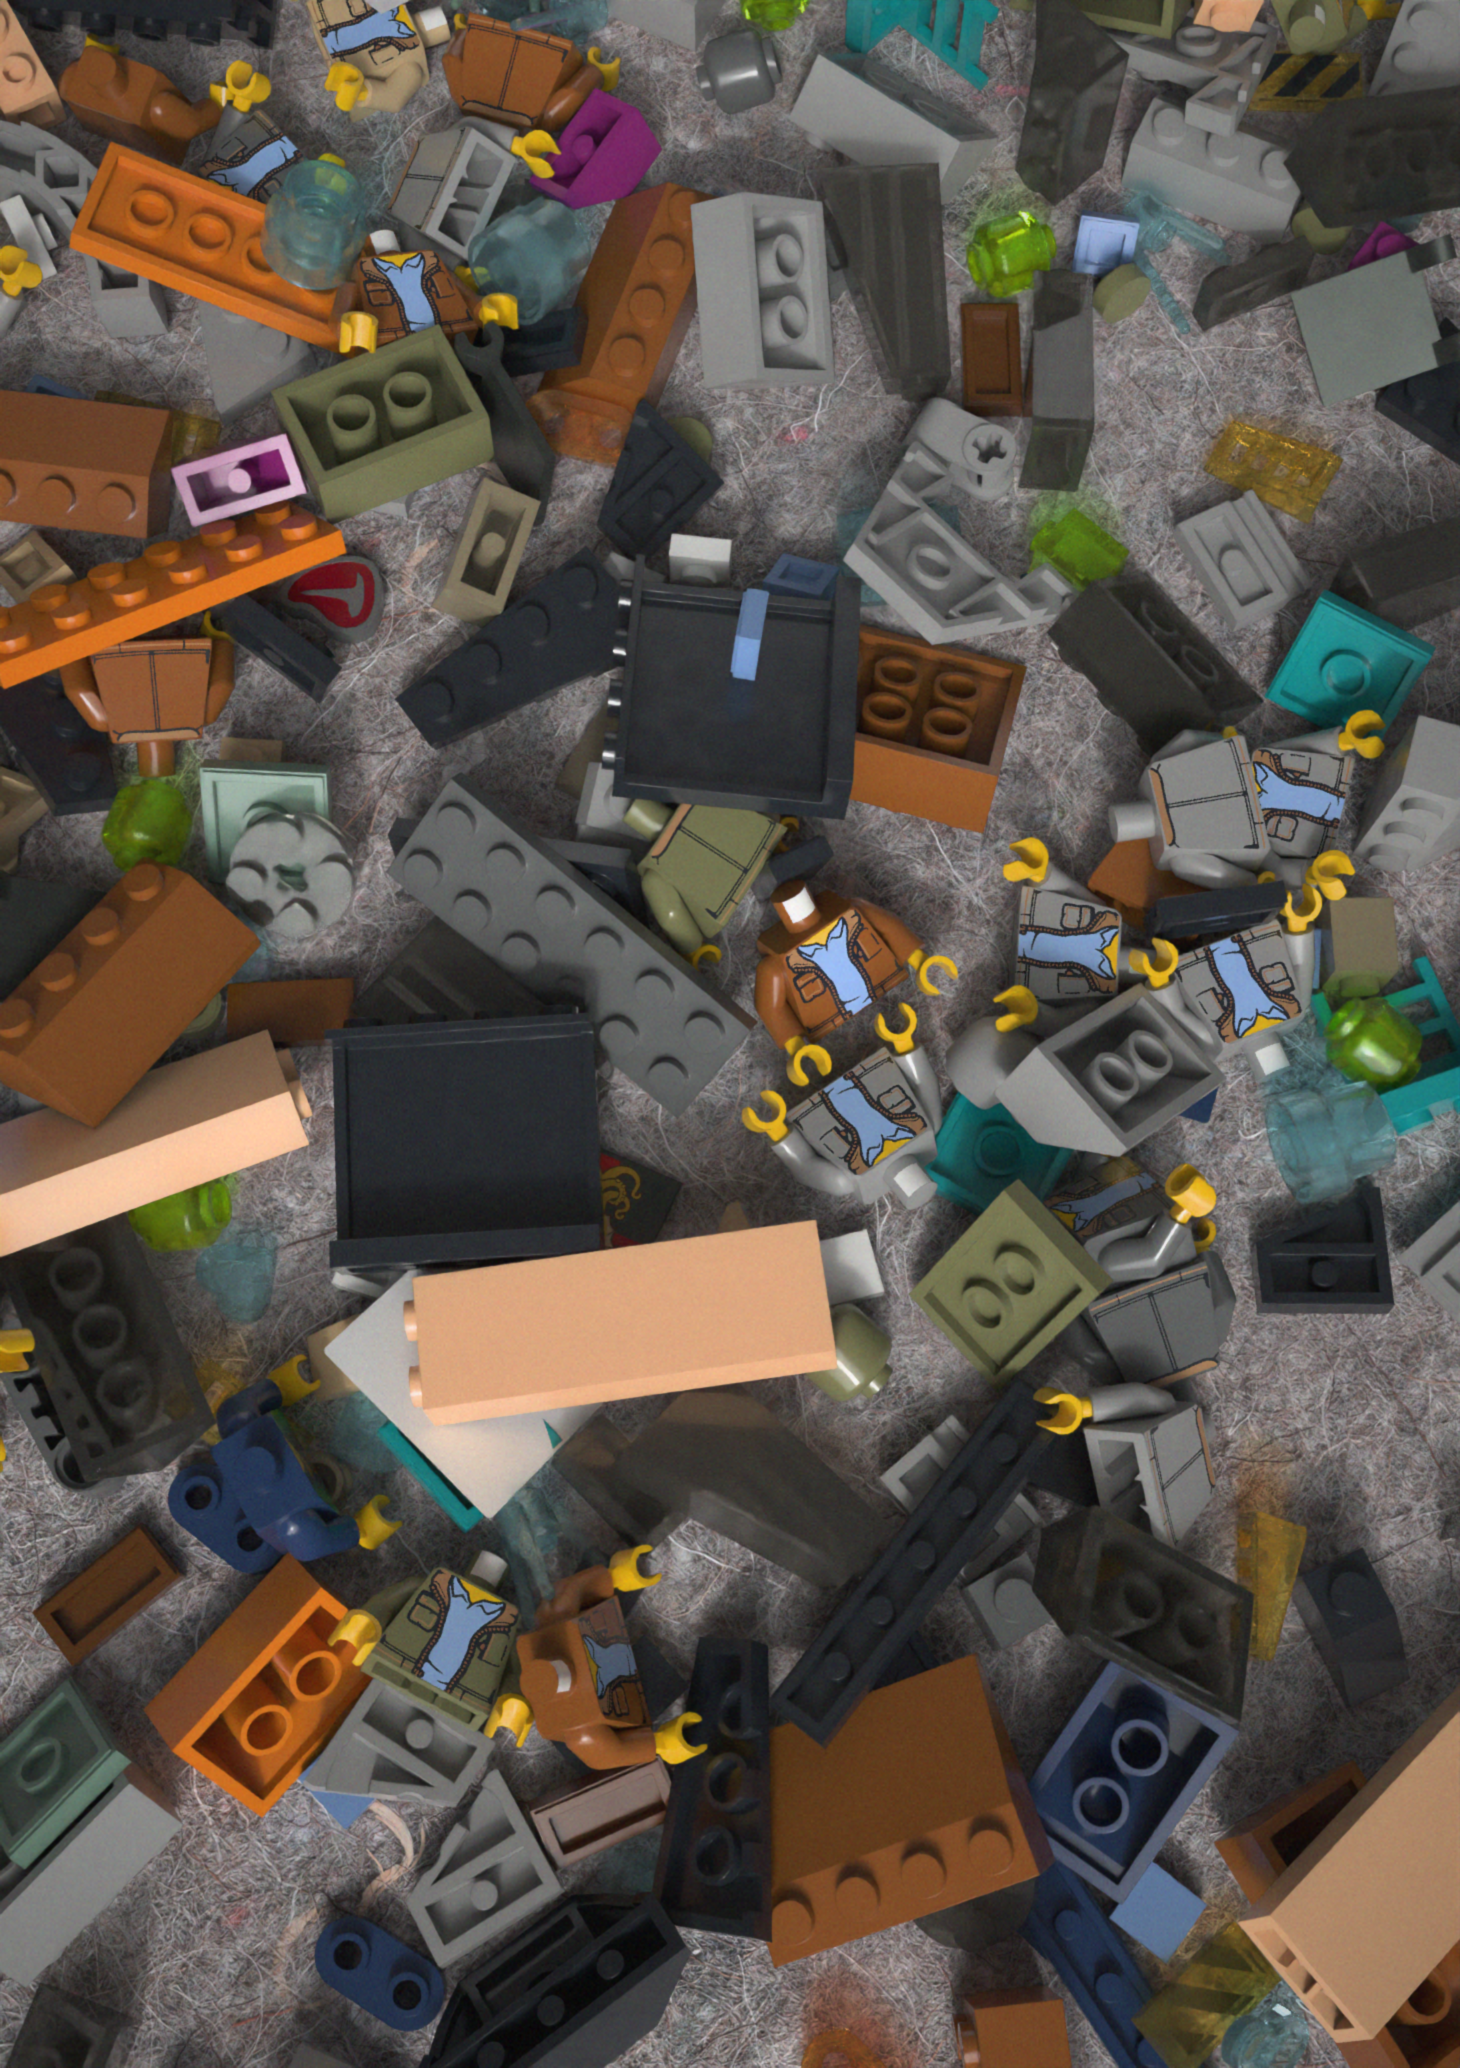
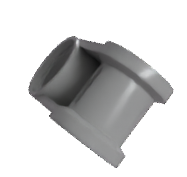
M942 398L927 400L899 448L898 453L901 460L911 444L917 440L956 476L950 486L982 501L997 500L1005 496L1011 489L1014 480L1013 463L1017 454L1016 440L1011 432L1003 426L995 425L964 411L951 401ZM995 441H998L1000 444L999 451L995 450ZM978 474L982 475V484H979L977 481Z

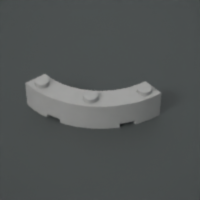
M0 120V202L20 195L30 214L35 216L42 213L45 221L70 241L71 231L98 169L82 154L58 137L24 121H21V126ZM80 252L85 260L89 278L91 303L111 338L169 334L167 307L160 283Z

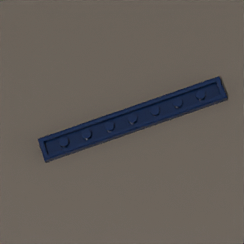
M917 1629L872 1687L873 1691L941 1666ZM1055 1858L1056 1861L1040 1876L1002 1888L1117 2068H1204L1197 2055L1193 2056L1158 2049L1141 2028V2026L1180 2031L1164 2005L1152 2003L1158 1997L1076 1872Z

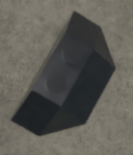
M652 1891L636 1892L635 1895L617 1893L571 1895L457 1983L436 2028L429 2055L423 2056L418 2068H604L658 2026L691 1951Z

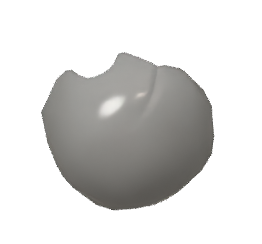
M989 1016L975 1021L959 1035L946 1051V1071L955 1087L974 1105L982 1109H989L1001 1103L993 1092L1031 1051L1041 1044L1036 1034L1026 1032L1021 1027L1006 1033L998 1031L995 1022L1001 1018L1000 1016Z

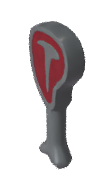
M337 556L293 574L279 587L262 586L245 593L254 601L257 598L268 601L279 611H284L292 618L313 621L329 637L341 643H360L372 637L379 628L384 614V584L380 571L371 560L360 556ZM236 597L204 609L202 613L205 614V612L211 611L210 620L217 621L225 616L226 609Z

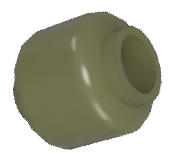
M842 1303L835 1307L829 1305L836 1348L837 1368L803 1374L837 1402L850 1400L860 1393L866 1398H870L883 1387L892 1374L893 1368L886 1363L890 1357L892 1339L854 1304Z

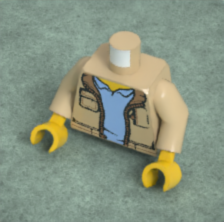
M309 0L306 2L314 39L329 71L324 88L327 91H337L335 103L341 110L347 112L351 123L360 121L376 111L400 112L421 87L425 86L430 79L425 48L451 39L448 23L439 5L410 15L405 3L381 14L364 0Z

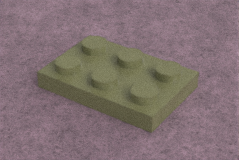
M1017 1179L1000 1193L912 1289L909 1296L998 1392L1020 1373L1114 1280L1023 1182Z

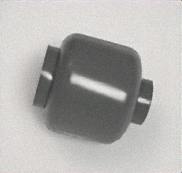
M744 28L707 42L704 50L705 64L696 67L699 85L705 101L716 99L720 109L727 114H736L769 103L775 97L776 84L783 82L779 58L771 36L762 38L761 34L753 28Z

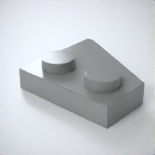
M202 300L198 303L215 408L221 422L225 426L271 396V390L290 383L316 365L312 350L302 339Z
M373 1678L302 1785L311 1791L455 1807L491 1753L496 1742L480 1731L474 1732Z
M498 1768L487 1774L481 1784L483 1789L460 1824H455L441 1846V1853L430 1870L424 1872L406 1900V1904L438 1967L445 1968L566 1891L505 1776Z

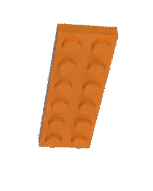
M110 141L71 231L69 248L350 359L356 357L354 347H350L348 353H341L339 351V340L330 331L328 318L339 286L350 280L354 262L361 257H366L362 243Z
M282 500L255 508L254 514L236 521L218 520L208 523L200 528L199 535L184 541H163L153 544L144 550V556L124 564L110 562L98 565L88 571L87 578L67 586L52 584L36 589L30 594V600L9 608L0 606V686L6 689L345 554L347 551L342 532L337 527L291 501Z

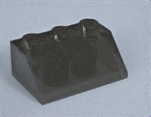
M1034 0L1016 100L1015 171L1029 190L1040 193L1055 207L1103 168L1130 54L1069 0Z
M1146 572L1093 580L1046 632L1059 646L1058 654L1062 661L1072 670L1083 673L1098 690L1097 698L1103 707L1111 714L1123 718L1138 735L1136 738L1138 745L1150 758L1182 730L1190 729L1219 733L1226 727L1237 725L1264 702Z
M1097 1505L1088 1507L1042 1528L1032 1592L1067 1638L1229 1725L1241 1723L1254 1593Z

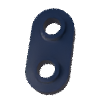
M195 1464L187 1467L175 1477L168 1492V1507L172 1517L179 1525L231 1567L247 1574L261 1575L270 1572L285 1556L264 1539L258 1549L254 1551L245 1550L242 1545V1536L252 1526L219 1467L212 1464ZM208 1485L212 1491L211 1502L203 1509H194L191 1504L193 1491L199 1486Z
M348 1915L329 1924L319 1936L315 1947V1965L323 1981L388 2026L399 2031H416L430 2024L443 2009L447 1998V1981L441 1967H438L433 1959L373 1919L363 1915ZM345 1940L354 1941L361 1948L362 1958L357 1967L348 1968L338 1958V1949ZM412 1980L418 1984L421 1990V1999L418 2005L406 2007L399 2002L396 1992L401 1981Z

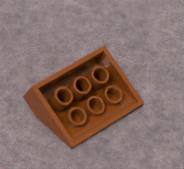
M860 624L854 775L849 799L882 807L891 812L905 813L940 822L953 828H963L983 834L1027 666L940 644L932 645L928 641Z
M977 1652L869 1692L825 1750L791 1722L769 1730L772 1943L766 1942L775 1968L1040 1876L1056 1861Z

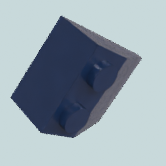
M1121 1631L1084 1686L1026 1780L1054 1857L1121 1905H1123L1240 1733L1238 1710L1124 1631Z

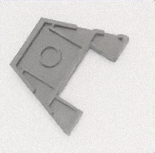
M1192 1L1191 9L1171 39L1125 30L1110 34L1096 29L1080 35L1079 47L1062 53V47L1056 44L1041 51L1040 73L1083 88L1113 65L1121 64L1139 70V74L1145 79H1165L1186 86L1187 91L1193 94V96L1186 101L1184 123L1230 138L1234 135L1275 53L1278 28L1254 21L1249 32L1238 30L1222 32L1211 26L1193 24L1195 1Z
M917 440L913 442L843 561L932 645L1072 617L1083 604L1086 597L1048 562H1045L1016 583L1011 584L927 505L945 494L956 476Z

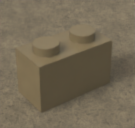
M484 477L469 499L431 607L480 628H484L499 616L506 603L541 501Z

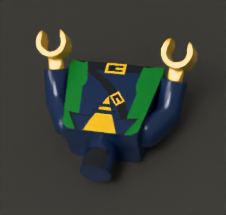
M299 1354L272 1370L267 1378L229 1397L220 1405L215 1419L222 1441L209 1448L211 1455L255 1532L281 1554L286 1555L289 1552L295 1559L313 1561L352 1549L358 1543L367 1549L374 1550L402 1527L403 1522L401 1520L392 1523L384 1519L379 1513L390 1503V1499L385 1495L374 1496L352 1517L350 1515H342L285 1415L279 1408L281 1405H293L317 1390L321 1385L320 1379L309 1384L301 1378L297 1365L307 1359L305 1355Z

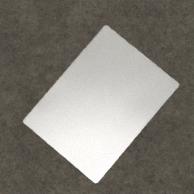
M473 1268L408 1271L324 1349V1353L485 1517L492 1518L585 1423L603 1402L435 1426L423 1411V1406L414 1407L411 1399L409 1367L419 1365L417 1341L410 1342L407 1338L403 1305L404 1301L414 1300L413 1277ZM544 1420L563 1440L554 1449Z

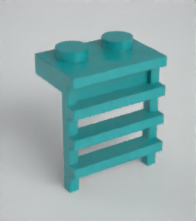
M847 0L845 46L853 53H863L866 55L892 30L900 25L981 91L988 84L989 79L986 74L976 67L980 60L985 21L991 24L998 17L999 9L988 0H961L964 3L957 52L952 46L955 44L960 0H937L934 31L928 28L931 21L933 0Z
M1427 956L1417 958L1412 962L1421 984L1332 1015L1323 992L1311 996L1310 1006L1318 1022L1315 1027L1319 1036L1325 1037L1328 1046L1344 1023L1352 1018H1356L1359 1023L1427 999L1436 1015L1435 1019L1350 1049L1347 1048L1342 1035L1335 1040L1333 1045L1334 1051L1337 1052L1336 1047L1339 1041L1340 1050L1337 1053L1340 1052V1056L1332 1054L1333 1058L1330 1061L1335 1072L1340 1071L1349 1091L1346 1097L1350 1106L1355 1105L1364 1125L1361 1130L1366 1141L1396 1131L1397 1136L1413 1133L1434 1123L1433 1117L1454 1109L1457 1115H1460V1027ZM1351 1023V1024L1347 1025L1345 1028H1348V1027H1351V1026H1354V1025H1357V1024H1356V1023ZM1444 1033L1452 1053L1363 1084L1355 1066L1357 1060L1361 1063Z

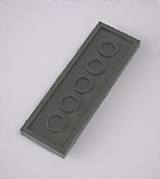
M462 772L450 778L386 871L389 876L543 1006L573 1005L578 1007V1013H589L595 1026L596 1050L677 1119L687 1110L758 1023L756 1019Z

